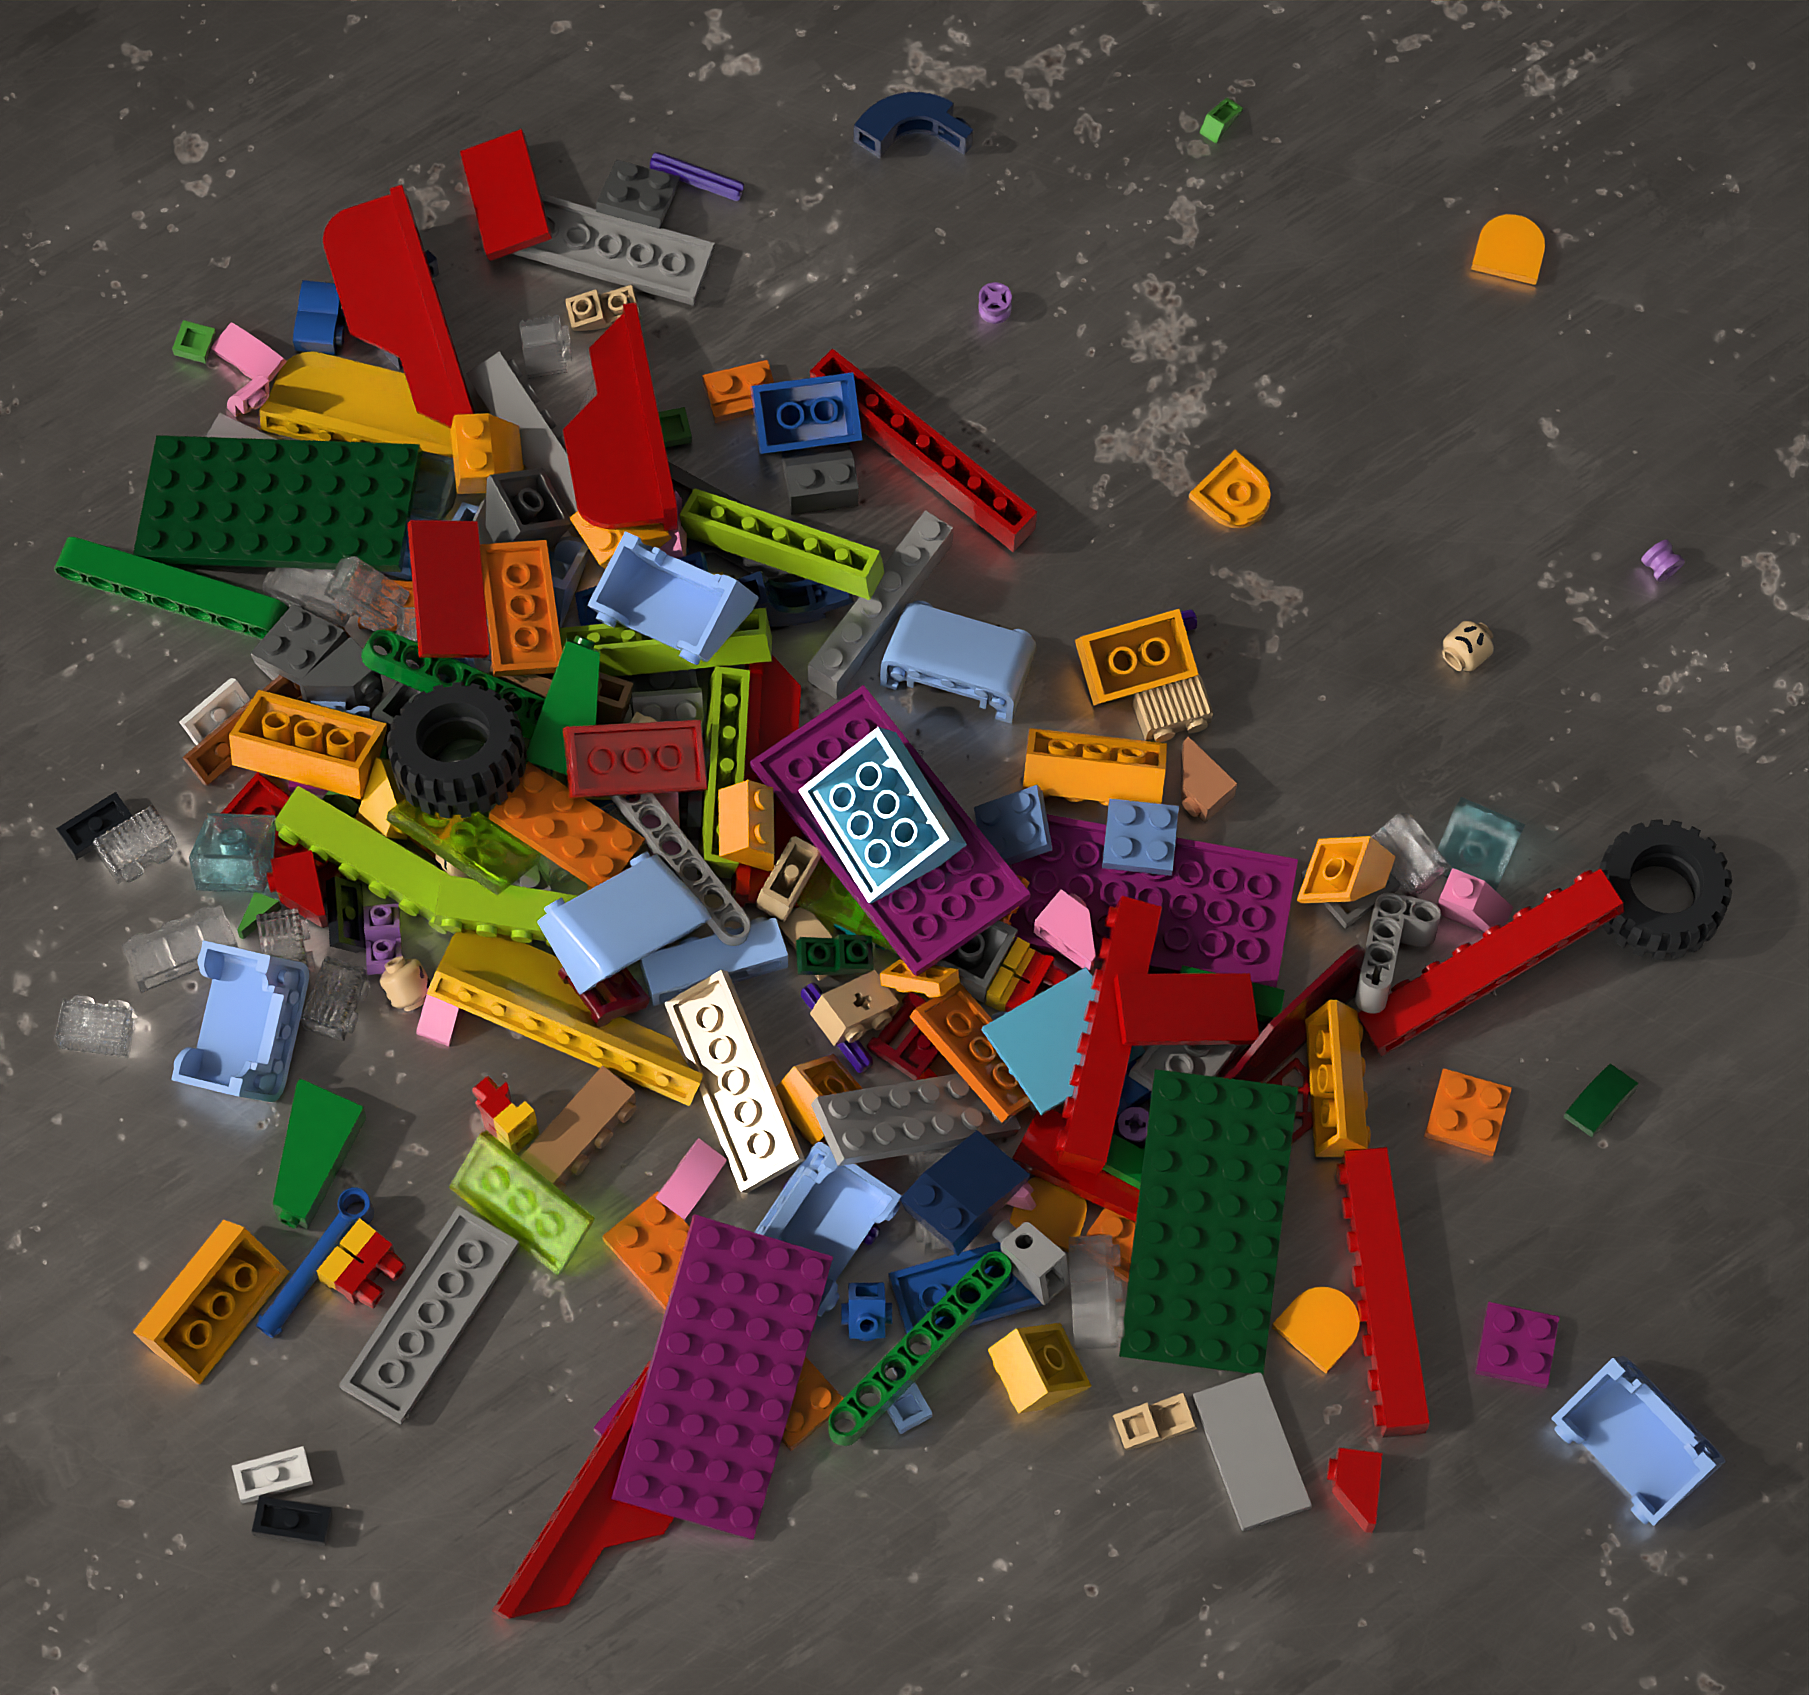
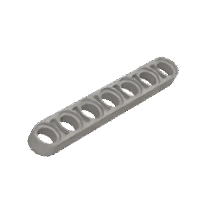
M640 794L641 798L638 801L629 802L622 795L609 796L636 832L645 838L644 842L653 854H658L706 906L712 917L707 923L718 938L729 946L743 944L751 928L748 916L653 794ZM646 815L657 816L661 821V825L657 828L646 827L642 822V818ZM674 841L680 845L682 851L679 854L670 855L663 850L662 845L665 842ZM687 868H696L701 872L702 878L698 881H689L684 877L683 871ZM715 894L721 898L723 905L718 908L708 907L703 898L706 895ZM729 921L739 922L743 927V932L739 935L729 934L725 930L724 925Z

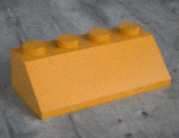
M258 690L229 734L232 765L361 799L364 795L376 757L380 758L387 731V723Z
M1029 728L1023 789L1038 785L1043 791L1044 798L1051 795L1064 797V799L1071 802H1081L1084 799L1095 800L1107 806L1109 805V798L1161 804L1166 771L1167 743Z
M1329 1000L1305 1019L1315 1157L1343 1158L1344 1151L1368 1149L1371 1140V1131L1369 1126H1366L1365 1117L1368 1107V1095L1363 1090L1366 1064L1365 1059L1361 1057L1360 1051L1363 1027L1361 1023H1358V1011L1338 1000Z
M223 1219L135 1328L133 1333L156 1355L200 1385L290 1271L245 1227Z

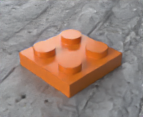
M1443 1068L1424 1137L1493 1157L1512 1087Z

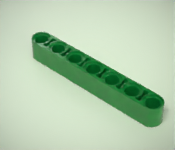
M68 537L54 567L58 575L70 581L258 639H263L289 609L285 603L273 597L77 537Z
M389 630L375 631L362 649L361 658L366 667L421 692H431L434 686L443 684V687H449L454 682H463L464 686L469 687L473 683L484 686L485 691L488 689L494 690L501 694V699L504 698L513 705L514 713L518 715L523 736L528 739L531 738L537 722L534 716H539L544 698L453 658H419L418 643ZM374 646L384 648L387 655L377 653ZM406 660L416 662L419 669L409 667ZM438 674L448 676L451 683L441 681Z
M998 1251L985 1254L832 1410L829 1415L828 1432L834 1443L841 1446H849L855 1443L999 1296L1009 1284L1011 1274V1262L1005 1254ZM990 1266H998L1003 1270L1004 1274L999 1278H991L986 1274L985 1270ZM972 1291L980 1299L970 1304L964 1302L960 1296L964 1292ZM945 1316L951 1318L955 1324L949 1329H942L937 1326L935 1321ZM916 1342H924L929 1346L930 1350L926 1354L919 1355L914 1353L910 1347ZM896 1367L903 1370L905 1376L895 1381L889 1379L885 1373L888 1369ZM873 1393L879 1397L880 1401L875 1406H866L861 1402L860 1398L864 1394ZM840 1419H849L854 1423L855 1427L849 1432H841L835 1427V1424Z

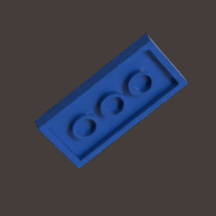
M996 1242L961 1252L959 1256L954 1254L888 1273V1279L905 1333L907 1334L985 1254L992 1251L1002 1252L1001 1243ZM990 1266L985 1270L986 1274L991 1278H999L1004 1274L1003 1270L998 1266ZM1011 1272L1007 1287L968 1327L1044 1305ZM972 1291L964 1292L960 1296L964 1302L970 1304L980 1299ZM945 1316L935 1321L937 1326L942 1329H949L955 1324L951 1318Z

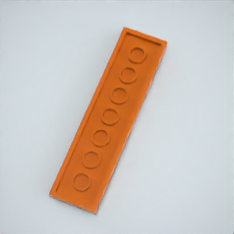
M657 1191L605 1233L602 1238L607 1246L666 1311L690 1227L679 1215L656 1199L659 1193ZM806 1356L781 1440L790 1451L827 1422L832 1410L844 1399Z

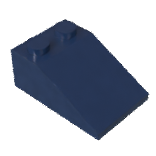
M976 1130L928 1168L902 1195L900 1200L907 1213L959 1256L1031 1176L988 1138Z

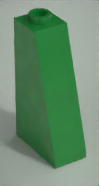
M578 635L575 636L574 640L566 639L526 750V761L567 775L563 728L596 725L600 650L594 648L596 642Z
M299 1078L296 1084L273 1207L275 1214L278 1216L277 1219L284 1225L294 1229L298 1225L309 1229L366 1120V1114L363 1106Z

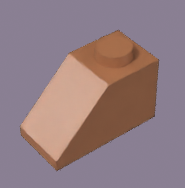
M1188 737L1183 742L1181 753L1182 805L1191 816H1198L1206 823L1235 797L1237 783Z

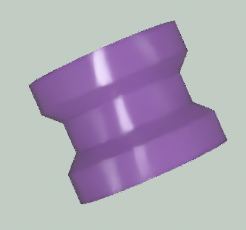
M997 282L983 286L978 297L980 316L988 323L997 324L1004 322L1009 318L1012 311L1011 291L1004 284ZM992 305H998L999 308H998V307H997V308H994V307L991 308V306H992Z
M1668 539L1655 544L1641 559L1646 567H1651L1654 570L1653 576L1658 582H1662L1674 575L1685 563L1681 555L1675 554L1672 551V544Z
M1140 1107L1125 1109L1118 1118L1116 1135L1139 1148L1144 1147L1149 1113Z

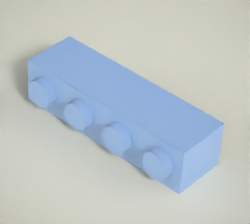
M765 917L751 920L748 937L743 944L738 946L724 944L713 933L712 936L699 939V937L684 939L677 946L667 949L662 947L640 959L641 970L652 1005L664 1004L720 970L728 971L732 983L788 968V953L776 917L768 920ZM725 927V930L729 934L739 935L743 932V927L736 929Z

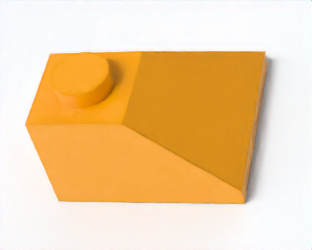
M1371 836L1318 839L1297 901L1300 903L1351 902L1383 889L1388 881L1395 856Z

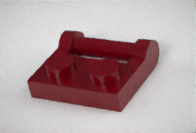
M563 966L558 971V976L565 984H570L592 1013L591 1019L597 1027L607 1025L612 1019L645 1009L650 1001V997L627 968L596 984V989L607 1002L604 1005L591 989L579 995Z
M908 992L902 999L903 1005L893 1016L892 1021L885 1026L877 1038L872 1037L866 1047L873 1055L881 1059L883 1058L915 1081L932 1065L939 1056L940 1051L916 1024L896 1050L889 1046L908 1021L912 1012L927 1002L917 994Z

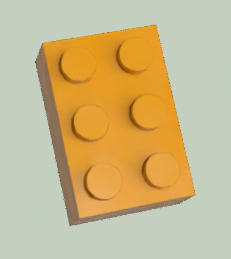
M1180 608L1075 639L1094 706L1199 675Z

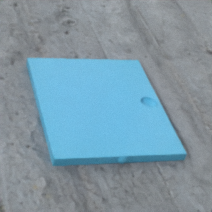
M1086 967L988 1023L981 1029L1008 1067L1009 1073L1015 1077L1041 1115L1064 1103L1067 1096H1073L1075 1086L1069 1085V1080L1074 1064H1080L1082 1054L1076 1053L1081 1033H1087L1089 1022L1083 1021L1088 1001H1094L1096 990L1091 989L1093 976ZM1142 1045L1131 1047L1128 1063L1137 1060L1145 1053Z

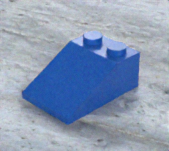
M853 372L750 386L760 454L862 440Z

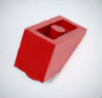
M312 850L270 859L273 871L266 872L270 892H277L281 904L321 928L329 927Z
M1338 1448L1335 1459L1329 1458L1327 1468V1480L1333 1481L1332 1493L1364 1532L1373 1533L1377 1519L1383 1453Z

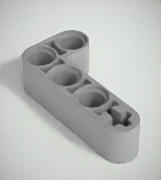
M1388 892L1377 897L1355 994V1004L1359 1009L1367 1013H1378L1384 1010L1393 979L1399 943L1417 947H1427L1434 943L1441 918V910L1435 903Z

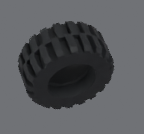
M454 682L449 687H443V684L434 686L431 692L425 693L423 691L414 697L415 701L413 703L408 701L400 709L401 716L396 715L390 725L391 731L387 736L388 754L397 787L414 807L418 808L420 806L421 811L433 816L437 812L442 818L452 819L453 815L468 818L472 817L471 813L480 811L483 814L490 811L491 805L495 803L500 805L508 798L507 792L513 793L520 784L519 778L524 775L526 769V747L518 715L514 713L513 706L508 700L501 699V694L492 689L485 691L484 686L471 683L469 687L464 686L463 682ZM474 739L485 743L476 754L461 761L442 762L430 758L437 748L453 740Z
M1657 819L1651 820L1648 827H1645L1644 823L1633 825L1629 834L1623 831L1615 838L1613 845L1608 846L1599 866V869H1602L1622 900L1625 911L1602 925L1608 935L1613 932L1617 935L1615 942L1622 948H1625L1627 944L1635 948L1633 954L1641 957L1647 952L1652 953V958L1656 960H1664L1666 954H1671V957L1676 959L1684 957L1687 949L1692 953L1702 948L1704 941H1710L1715 935L1731 901L1732 890L1729 887L1733 880L1731 871L1728 869L1724 870L1728 862L1724 853H1716L1714 850L1717 844L1710 837L1706 840L1699 836L1701 830L1693 826L1690 830L1682 828V822L1672 820L1670 825H1663V820ZM1651 866L1665 867L1677 872L1688 882L1694 896L1692 906L1677 913H1662L1652 910L1644 905L1635 895L1630 882L1633 873Z

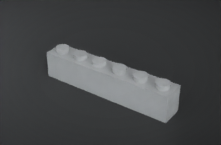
M499 351L467 372L466 375L492 415L519 425L522 459L528 470L544 469L567 514L571 517L578 510L564 436L561 435L556 438L552 432L556 424L546 409L542 412L538 411L535 404L540 401L529 384L523 387L518 379L523 374L514 360L510 359L506 362ZM574 524L568 529L571 536L577 538L581 536Z
M925 510L883 565L885 573L871 600L862 597L857 599L808 664V681L835 699L838 698L902 613L905 605L912 600L952 547L953 527Z

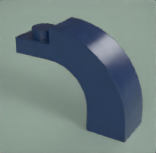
M904 92L886 97L868 108L854 124L853 141L881 158L898 138L910 133H926L935 136L965 155L972 147L973 129L962 118L953 117L954 103L950 100L931 93Z
M762 571L736 579L759 597L754 609L766 608L769 625L772 627L794 626L827 618L825 612L854 603L852 594L809 579L789 583L770 580Z

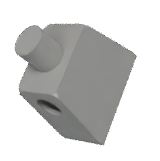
M1004 1220L995 1228L992 1236L1001 1243L1002 1253L1009 1258L1012 1266L1011 1272L1043 1305H1046L1070 1283L1066 1253L1031 1223L1024 1222L1016 1229L1008 1220Z

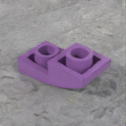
M398 904L364 906V932L368 975L383 974L386 970L384 966L387 962L402 956L400 910Z

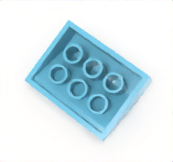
M877 727L799 789L800 794L868 903L876 902L939 867L967 845L896 732Z

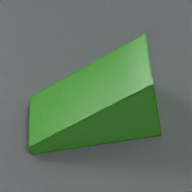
M1226 97L1206 115L1199 133L1217 143L1240 115L1243 107Z
M254 892L237 929L239 938L245 939L281 909L279 900Z

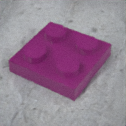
M1488 1302L1475 1374L1546 1389L1549 1382L1560 1316Z

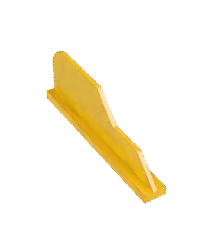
M303 352L287 360L278 372L268 400L260 407L262 431L310 441L420 444L423 452L419 470L455 479L451 429L417 413L405 373L325 353Z
M462 928V931L456 932L452 936L427 992L428 995L601 1068L604 1066L617 1076L690 1106L704 1074L691 1069L673 1040L665 1035L623 1017L612 1019L603 1027H597L591 1019L592 1013L570 984H565L558 976V971L562 967L558 957L526 943L513 941L510 936L497 934V937L493 938L477 935L476 930ZM596 987L592 988L591 990L603 1005L607 1004Z

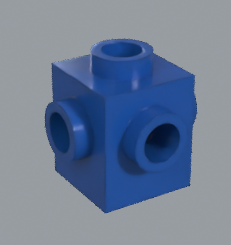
M884 1282L848 1283V1303H841V1325H848L849 1339L873 1341L876 1338H885V1324H892V1302H885Z

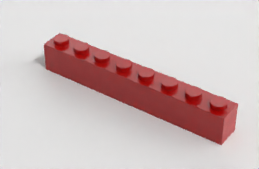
M833 348L810 370V378L853 372L861 431L1009 550L1014 552L1036 530L1037 511Z
M1600 868L1595 872L1587 870L1574 879L1573 882L1575 884L1563 891L1561 888L1551 891L1543 898V903L1533 909L1531 906L1521 909L1514 914V920L1503 927L1498 924L1489 928L1482 934L1483 939L1472 945L1468 942L1459 946L1452 952L1453 956L1442 963L1435 961L1427 965L1421 971L1422 975L1414 980L1405 979L1392 987V993L1388 995L1387 1004L1381 1012H1358L1359 1022L1362 1024L1380 1056L1386 1055L1624 913L1623 902L1602 869Z
M1121 896L1116 907H1109L1105 920V926L1110 927L1108 938H1102L1098 951V958H1102L1103 962L1101 970L1096 968L1091 982V989L1096 990L1094 1001H1088L1083 1021L1089 1022L1087 1033H1081L1076 1053L1082 1054L1079 1065L1074 1064L1069 1080V1085L1075 1086L1073 1096H1067L1062 1111V1117L1067 1118L1065 1130H1059L1055 1143V1150L1060 1151L1057 1164L1097 1175L1100 1174L1106 1164L1132 1047L1122 1045L1114 977L1117 974H1148L1162 906Z
M1387 1147L1344 1151L1342 1161L1337 1164L1336 1170L1339 1185H1345L1346 1197L1342 1198L1344 1219H1350L1351 1231L1347 1232L1349 1253H1355L1357 1266H1352L1353 1284L1355 1288L1360 1287L1362 1300L1357 1301L1359 1321L1366 1324L1367 1335L1362 1336L1363 1352L1365 1357H1371L1372 1370H1368V1385L1370 1392L1376 1391L1378 1405H1373L1375 1427H1381L1383 1438L1423 1434L1427 1432L1430 1420Z

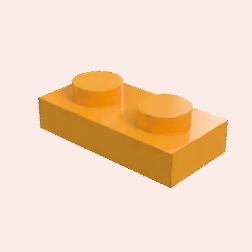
M900 959L880 972L881 986L896 988L898 992L913 991L925 993L927 997L931 998L944 996L948 990L960 982L958 969L933 965L919 976H915L904 961Z

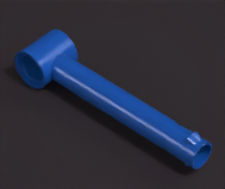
M353 1187L346 1189L340 1194L337 1202L338 1215L275 1298L273 1304L263 1316L259 1314L256 1327L263 1333L274 1338L275 1335L283 1332L280 1328L317 1280V1269L336 1246L340 1248V1241L359 1218L367 1224L372 1221L374 1208L368 1194L364 1190ZM352 1203H364L365 1207L360 1213L355 1215L347 1213V1209Z

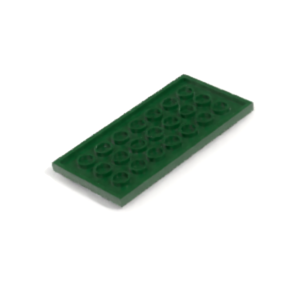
M156 435L133 555L159 563L402 572L408 538L407 524L411 520L423 452L420 444Z
M1159 1069L1154 1070L1119 1357L1246 1374L1262 1373V1376L1264 1375L1298 1087Z

